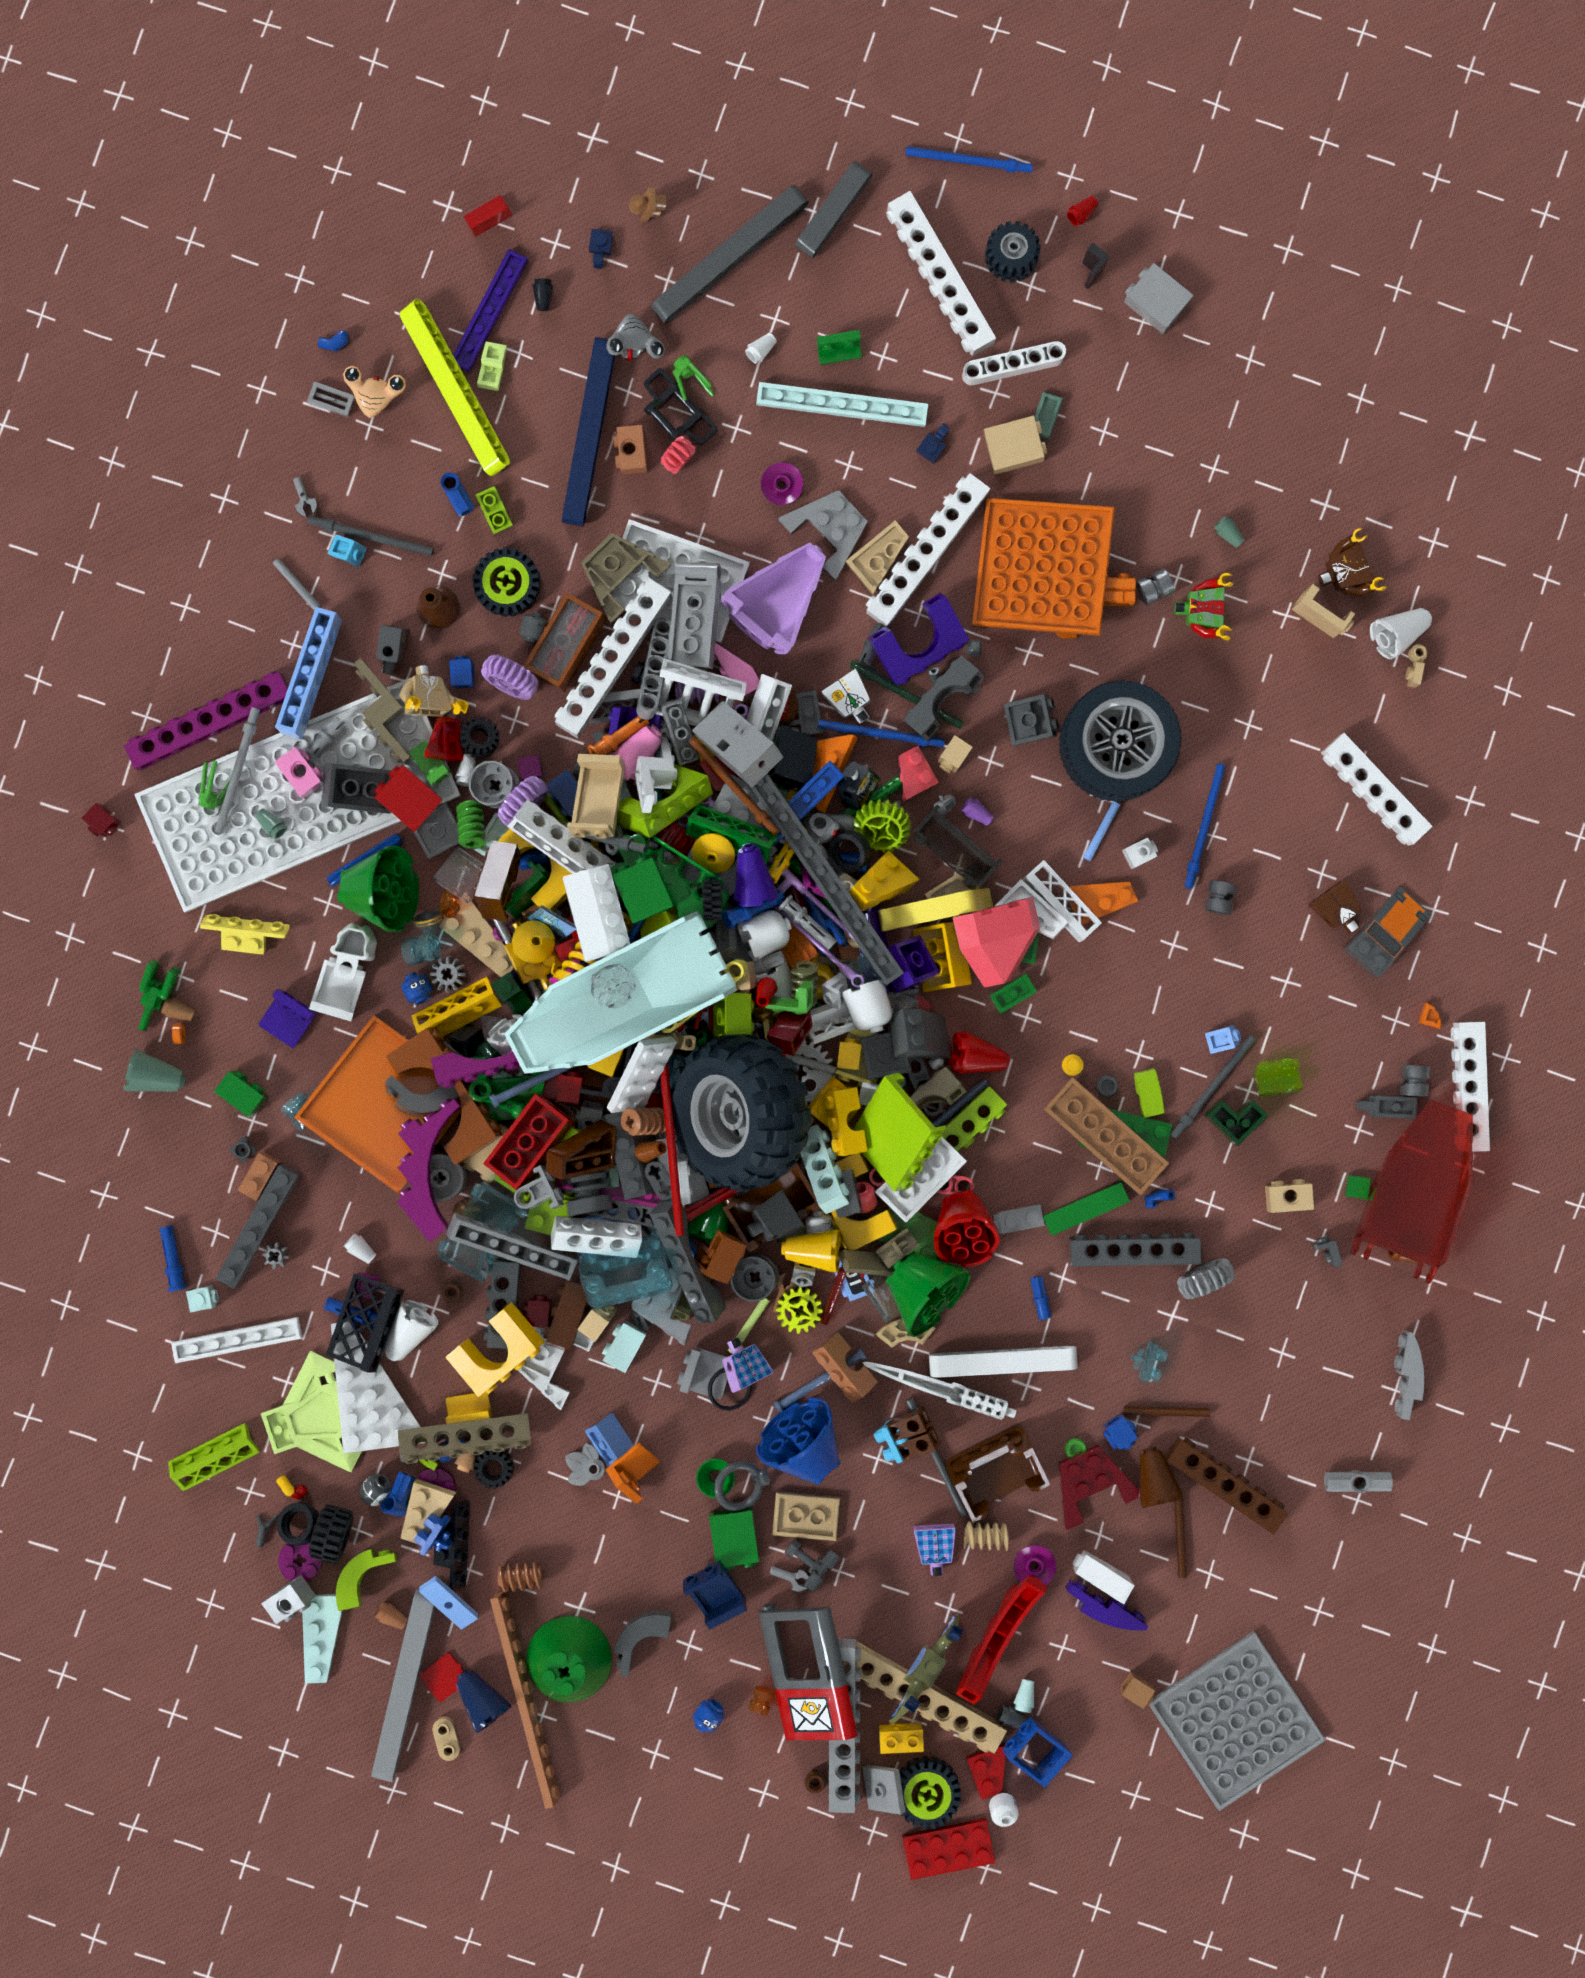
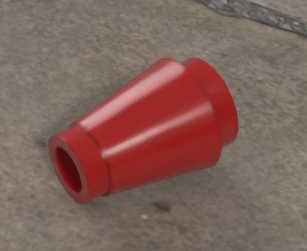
M1091 195L1071 206L1067 212L1068 220L1074 226L1083 225L1098 206L1097 199Z
M765 977L758 981L756 985V1002L759 1006H767L777 993L778 986L774 979Z

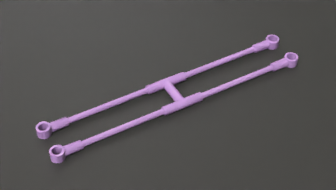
M709 796L707 802H701L702 805H706L711 809L715 803L712 800V796ZM684 814L678 818V823L680 826L687 828V824L683 825L681 820L683 817L689 819L690 816ZM773 857L768 860L771 864H773ZM784 869L781 875L785 880L776 890L784 893L793 885L854 940L843 922L809 892L808 888H804V884L788 869ZM781 904L772 907L782 917H787L789 922L840 968L839 970L851 980L854 987H860L854 984L856 977L861 978L862 983L860 985L864 984V978L861 975H857L846 964L839 961L799 923H793L792 918L783 910H778Z

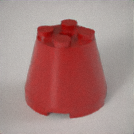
M965 1190L944 1197L934 1232V1248L937 1255L944 1262L950 1261L961 1264V1267L980 1265L992 1258V1253L1000 1244L999 1232L982 1199L972 1190Z

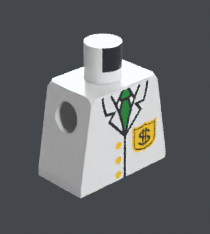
M856 669L821 692L823 698L844 719L853 714L857 722L861 724L870 717L864 709V706L870 703V699Z

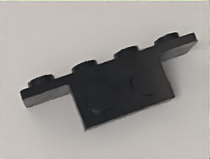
M467 1500L453 1503L452 1522H449L442 1534L445 1531L450 1532L449 1538L452 1541L450 1548L441 1549L438 1552L435 1550L436 1544L434 1545L433 1565L450 1568L449 1588L451 1590L465 1587L467 1581L470 1501Z

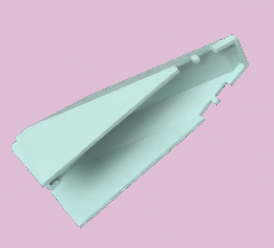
M696 911L550 985L548 990L504 1034L524 1074L557 1068L592 1065L737 991L736 983L730 972L724 975L721 973L727 966L720 952L714 955L711 953L717 946L710 932L705 935L701 933V931L707 929L701 915Z

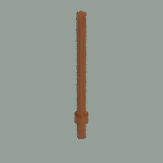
M695 737L691 739L689 744L755 815L757 822L760 825H764L773 836L778 834L780 829L769 819L770 815L758 807Z

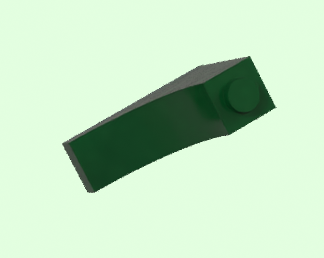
M508 972L491 983L502 1002L514 1014L523 1016L534 1003L515 973Z

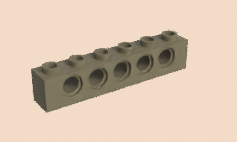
M528 1413L398 1430L401 1462L407 1464L417 1463L418 1460L422 1459L435 1461L445 1456L458 1458L462 1454L468 1453L480 1455L484 1451L490 1450L502 1452L506 1448L513 1447L514 1449H524L531 1445ZM506 1431L514 1433L513 1436L508 1438L504 1437L503 1434ZM484 1434L492 1435V1438L489 1440L481 1439ZM467 1436L471 1438L467 1443L460 1442L462 1437ZM442 1439L449 1441L445 1446L438 1445V1442ZM420 1442L427 1443V1446L423 1449L416 1448Z

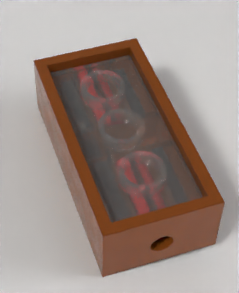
M566 592L525 662L524 668L529 670L531 674L565 692L608 620L607 617L599 610Z

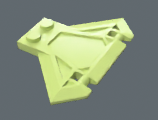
M310 1351L284 1404L261 1413L273 1452L277 1454L298 1447L346 1471L352 1472L362 1451L343 1453L337 1383L333 1374L335 1372V1362ZM325 1375L327 1383L322 1385L320 1377Z

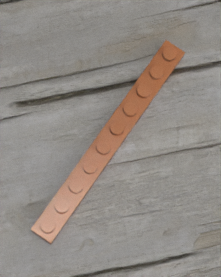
M498 1592L490 1599L544 1806L545 1809L552 1808L560 1798V1790L555 1785L553 1778L554 1768L548 1759V1746L546 1743L544 1744L543 1726L538 1721V1707L532 1698V1684L526 1676L527 1666L521 1657L520 1640L516 1638V1624L514 1619L511 1618L509 1611L510 1601L505 1596V1592Z

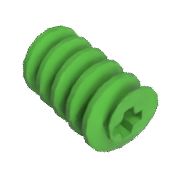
M475 800L464 801L456 808L458 842L462 847L468 849H478L486 845L484 840L485 833L483 832L485 829L483 825L484 818L482 817L484 811L481 809L483 804Z

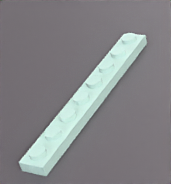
M759 382L756 402L758 406L925 427L928 410V404L764 382Z

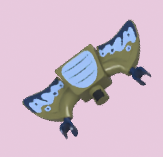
M953 1613L943 1633L931 1648L925 1644L904 1677V1680L910 1685L888 1720L890 1723H895L908 1711L914 1713L921 1704L918 1701L922 1691L929 1689L938 1677L947 1661L944 1657L946 1651L954 1640L959 1641L964 1631L958 1627L960 1617L957 1613Z

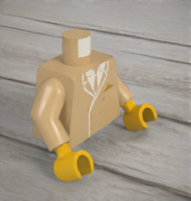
M425 665L416 667V675L405 682L399 694V697L405 703V715L442 717L451 709H453L454 714H459L460 711L466 714L469 705L464 700L454 698L444 685L443 679L430 676L428 666Z

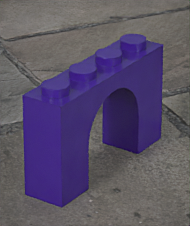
M939 593L922 604L934 627L932 643L923 652L918 654L904 653L893 633L886 626L868 637L889 678L896 685L908 682L910 676L915 673L924 672L929 668L928 665L933 662L942 661L947 657L946 654L963 648L965 643L969 641L945 595Z

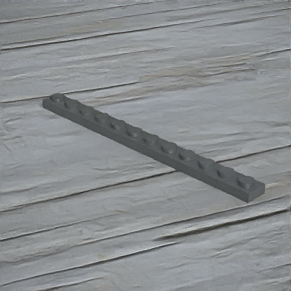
M766 774L756 785L750 786V788L780 829L885 985L889 984L904 972L774 782Z

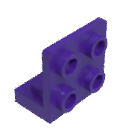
M276 989L272 995L275 1000L258 1025L291 1048H295L318 1013L309 1009L307 1005L283 989Z

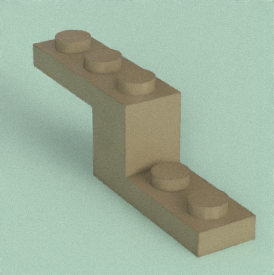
M360 658L354 663L358 668L355 672L363 681L367 679L372 684L369 688L377 697L381 695L378 700L362 712L366 717L363 721L371 730L376 729L379 733L377 738L385 747L389 745L393 749L391 754L398 763L403 761L405 764H408L413 760L412 757L386 727L402 714L405 709L365 661Z

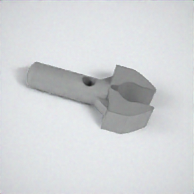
M301 477L294 478L293 482L300 498L299 503L295 505L297 512L308 518L304 509L307 503L311 506L313 514L316 515L319 506L317 500L308 497Z
M775 1566L771 1567L770 1574L790 1581L793 1591L801 1592L807 1589L797 1581L799 1578H804L805 1580L809 1578L806 1570L799 1568L797 1572L791 1573Z

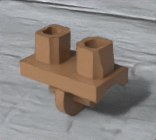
M648 188L643 196L634 195L629 201L631 212L637 215L642 214L640 218L642 223H647L650 217L659 218L661 210L666 208V195L655 194V188Z

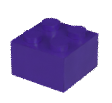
M921 935L896 943L888 948L904 972L891 982L896 993L923 984L939 974Z

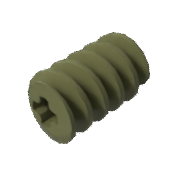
M798 961L795 963L797 967L791 969V973L797 976L790 978L791 982L797 984H792L790 989L796 991L797 987L805 980L813 981V1006L811 1008H814L817 1003L816 995L818 993L816 988L818 986V965L810 961ZM792 992L790 997L796 999V992Z

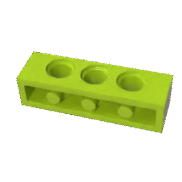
M987 1086L945 1125L947 1128L942 1137L946 1140L949 1135H956L958 1142L952 1147L956 1151H959L962 1147L966 1149L974 1142L973 1136L978 1132L982 1134L990 1127L988 1122L994 1117L998 1119L1006 1112L1004 1108L1007 1104L990 1086ZM982 1105H986L989 1109V1114L986 1117L978 1115V1108ZM966 1120L973 1122V1129L969 1132H965L962 1129V1124Z

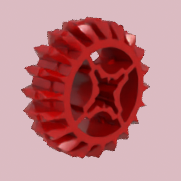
M673 822L654 835L686 857L695 842L693 837L685 835L686 832Z

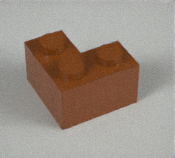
M717 1230L710 1245L704 1242L700 1243L694 1255V1260L705 1276L728 1284L729 1280L735 1275L739 1260L745 1255L747 1245L740 1238Z

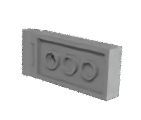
M676 563L668 660L701 670H713L721 586L720 564ZM699 601V605L694 607L695 602Z

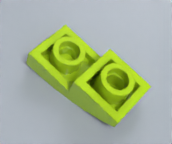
M495 486L475 494L493 534L513 526Z
M1153 1068L1134 1073L1136 1093L1140 1099L1141 1115L1147 1118L1163 1114L1164 1105L1156 1070Z

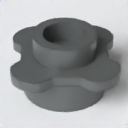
M241 1137L238 1143L231 1146L230 1152L238 1158L239 1162L245 1163L250 1155L256 1153V1147L251 1146L246 1137Z

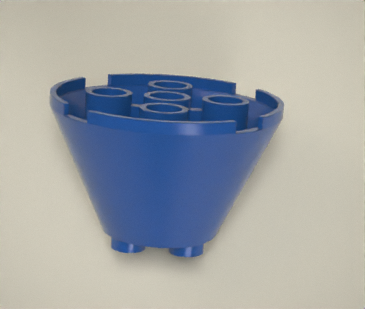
M808 1398V1402L800 1404L797 1401L783 1409V1412L778 1413L770 1420L760 1434L762 1440L760 1446L759 1444L756 1446L758 1458L765 1465L807 1482L819 1484L824 1480L825 1476L840 1465L841 1461L839 1460L830 1406L823 1399Z

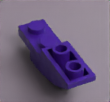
M1069 1580L1066 1584L1067 1592L1081 1601L1078 1607L1087 1616L1112 1627L1127 1630H1147L1148 1625L1144 1621L1146 1618L1136 1610L1134 1612L1128 1610L1126 1603L1122 1604L1111 1597L1104 1603L1105 1599L1096 1593L1092 1595L1087 1592L1088 1588L1079 1581L1074 1583Z

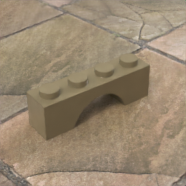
M945 1066L942 1070L936 1071L928 1082L921 1084L910 1098L922 1110L925 1106L935 1102L951 1105L967 1091Z

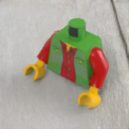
M1223 573L1220 578L1206 580L1193 587L1192 591L1187 595L1186 602H1175L1174 614L1186 615V625L1190 626L1191 630L1202 638L1221 637L1225 641L1230 640L1229 636H1224L1225 631H1232V629L1223 625L1225 588L1221 587L1222 585L1227 587L1233 586V582L1226 583V578L1233 576L1232 574Z

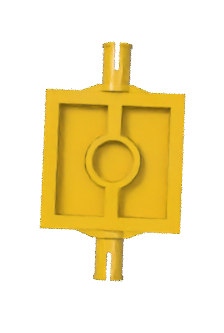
M521 921L512 924L515 930L521 925ZM534 937L532 943L538 945L539 940ZM512 942L504 945L521 983L525 984L531 980L539 979L544 990H547L551 985L547 975L551 972L552 964L555 962L556 968L562 965L555 950L545 961L532 964L524 962L516 955Z

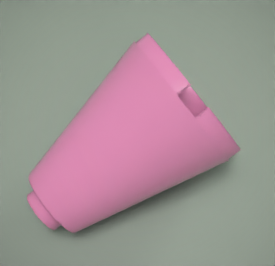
M646 725L617 746L618 748L615 752L607 754L621 756L626 764L624 779L627 781L630 778L635 780L634 785H637L635 769L638 756L654 757L663 740L661 737L662 732L656 726L652 725L650 727Z

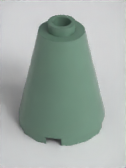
M133 1049V1055L136 1056L131 1055L125 1077L127 1079L126 1084L128 1085H124V1091L178 1092L179 1088L184 1087L186 1076L182 1075V1070L140 1050Z

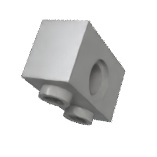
M302 1575L274 1592L261 1604L275 1624H278L282 1620L285 1622L291 1620L297 1615L296 1611L302 1613L311 1606L310 1601L316 1595Z

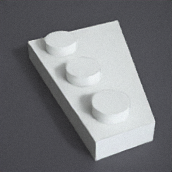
M1020 879L995 906L1033 897L1040 924L1038 933L1054 939L1068 924V921Z

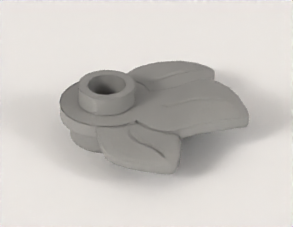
M585 1443L582 1453L572 1452L565 1457L567 1465L573 1471L568 1478V1482L573 1485H586L590 1480H599L605 1474V1465L599 1460V1453L591 1444ZM595 1465L597 1472L593 1474L591 1467Z

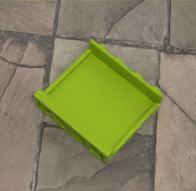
M901 1073L884 1076L853 1130H864L867 1152L862 1153L894 1192L902 1189L907 1190L914 1184L915 1177L922 1171L925 1161L932 1155V1150L942 1139V1134L947 1128L945 1125L935 1127L901 1088V1084L905 1079Z

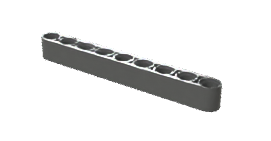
M796 185L790 186L652 303L651 308L665 324L672 321L805 209L809 203L808 199Z

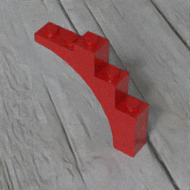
M1028 1575L1020 1584H1014L1006 1591L998 1613L987 1625L981 1643L972 1650L955 1694L972 1704H975L983 1697L988 1682L1009 1641L1031 1608L1046 1592L1048 1586L1042 1583L1040 1579Z

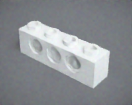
M555 1216L551 1231V1250L637 1258L642 1242L641 1224Z

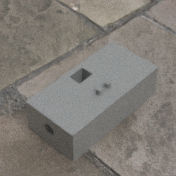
M724 701L692 730L702 745L751 787L756 785L783 758L771 740Z

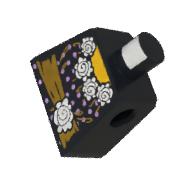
M851 762L844 769L845 777L838 783L837 788L843 806L858 811V809L862 808L863 804H867L881 779L870 768L856 762Z

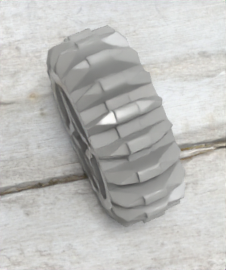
M1223 1258L1207 1262L1187 1271V1273L1179 1277L1177 1284L1180 1293L1185 1299H1194L1219 1290L1233 1281L1236 1275L1229 1260Z

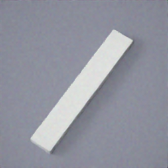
M299 1317L173 1341L171 1345L175 1363L302 1339L303 1335Z

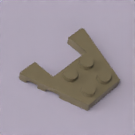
M613 533L609 534L581 562L611 624L625 612V608L611 595L622 582L641 564L657 579L672 566L670 562L637 547L635 544Z

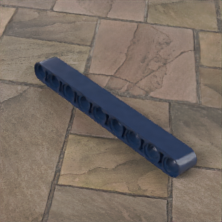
M595 337L562 514V523L584 527L616 356L609 354L606 349L608 339Z

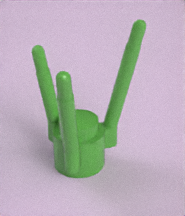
M687 355L679 357L674 362L675 370L672 373L677 380L684 401L687 400L681 377L687 379L692 375L711 396H714V392L710 389L712 384L695 367Z
M216 760L212 764L207 788L208 763L204 762L201 789L198 798L200 799L199 806L215 810L216 805L221 806L229 785L228 782L219 797H217L218 793L211 791L217 766Z

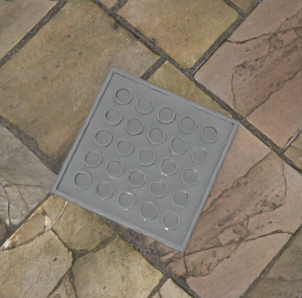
M1254 1630L1155 1695L1154 1700L1149 1705L1218 1811H1221L1326 1741Z

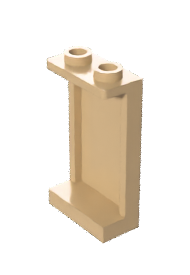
M578 754L577 763L580 766L572 822H568L567 828L572 835L579 838H584L586 835L595 836L600 839H605L607 836L614 837L626 764L620 755Z

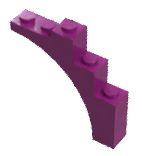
M448 1098L440 1105V1111L436 1114L432 1111L422 1119L425 1122L424 1124L419 1119L413 1121L411 1118L400 1126L402 1130L398 1133L414 1154L412 1155L409 1152L400 1159L402 1164L397 1167L413 1187L411 1189L409 1186L399 1194L401 1198L397 1203L429 1242L449 1226L434 1198L431 1183V1160L434 1146L442 1128L449 1118L461 1107V1102L458 1098L453 1100Z

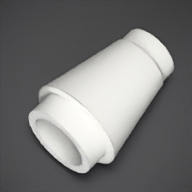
M767 333L748 344L745 353L753 363L762 362L777 343V340L771 333Z
M463 754V760L455 775L457 779L456 784L469 787V777L476 767V756L473 758L470 757L471 754Z
M356 1233L344 1245L347 1249L346 1252L367 1264L376 1256V1253H374L364 1238Z

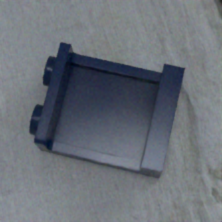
M721 1561L710 1564L705 1569L695 1574H690L683 1580L684 1594H690L705 1615V1624L709 1630L747 1611L745 1595Z

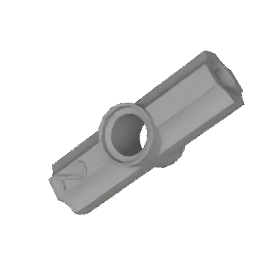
M1359 1470L1325 1472L1324 1485L1327 1492L1355 1491L1357 1493H1365L1366 1491H1392L1393 1479L1391 1472H1361ZM1357 1477H1362L1361 1485L1354 1486V1480Z

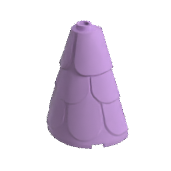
M809 542L778 558L775 563L755 572L753 576L729 588L721 597L722 606L724 609H729L731 612L728 615L729 618L754 642L767 650L770 647L774 648V652L777 654H787L795 644L803 617L806 616L812 593L816 590L826 556L820 547Z

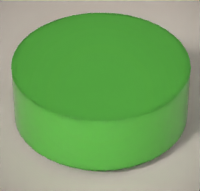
M1072 1438L1066 1442L1064 1450L1069 1458L1086 1451L1087 1448L1081 1439Z

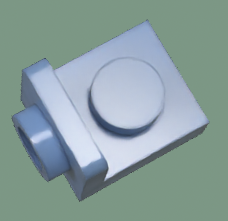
M1235 1025L1205 1033L1211 1054L1236 1048L1240 1045L1241 1035L1239 1030L1235 1028Z

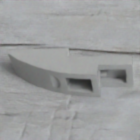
M1403 1329V1334H1400L1398 1339L1399 1355H1396L1394 1360L1395 1372L1403 1375V1378L1399 1381L1398 1389L1400 1396L1395 1402L1394 1411L1399 1418L1410 1420L1414 1399L1423 1400L1424 1367L1420 1348L1414 1334Z

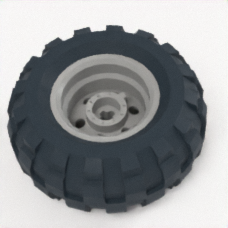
M749 1034L720 1036L708 1042H703L685 1058V1062L682 1063L681 1067H678L674 1075L676 1086H674V1089H670L674 1128L678 1138L675 1142L680 1153L687 1155L689 1167L695 1173L704 1176V1180L726 1189L731 1188L736 1191L752 1190L775 1183L800 1158L799 1153L806 1147L809 1137L805 1128L811 1122V1109L806 1108L805 1096L808 1095L805 1082L798 1080L796 1076L798 1068L791 1059L788 1060L787 1057L783 1056V1050L766 1040H758V1037Z

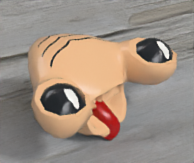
M355 366L347 367L343 373L344 381L353 391L360 409L368 418L378 415L395 397L403 393L406 388L405 379L401 375H393L389 378L387 384V382L379 377L368 378L362 381V373Z

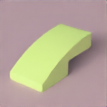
M485 342L481 358L482 365L477 381L478 388L499 391L507 345Z

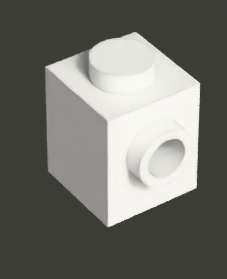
M1148 837L1122 850L1131 869L1158 857L1156 854L1158 849L1154 841H1150Z

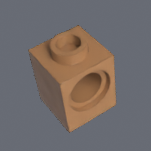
M1131 1671L1119 1688L1122 1696L1142 1709L1146 1705H1150L1155 1697L1153 1686Z

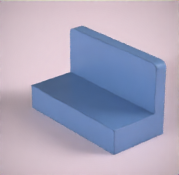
M610 1413L600 1422L585 1430V1433L608 1467L634 1446L613 1413Z

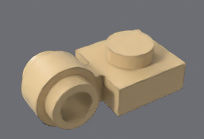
M1421 644L1414 645L1408 651V657L1413 662L1407 668L1405 679L1408 680L1407 686L1415 688L1421 685L1425 665L1423 661L1427 657V649Z

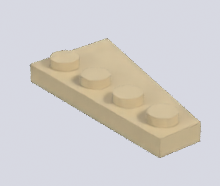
M464 893L442 920L439 927L500 977L508 972H512L514 967L504 948L505 944L502 941L495 940L492 933L493 928L485 918H482L481 912L471 901L467 893Z

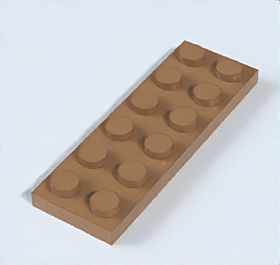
M1073 1077L1068 1080L1043 1109L1140 1196L1169 1164Z

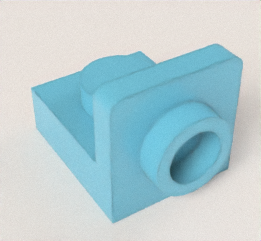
M335 535L328 555L359 567L364 558L366 547L354 540Z

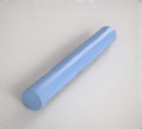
M1113 801L1083 856L1085 860L1091 861L1120 807V804Z

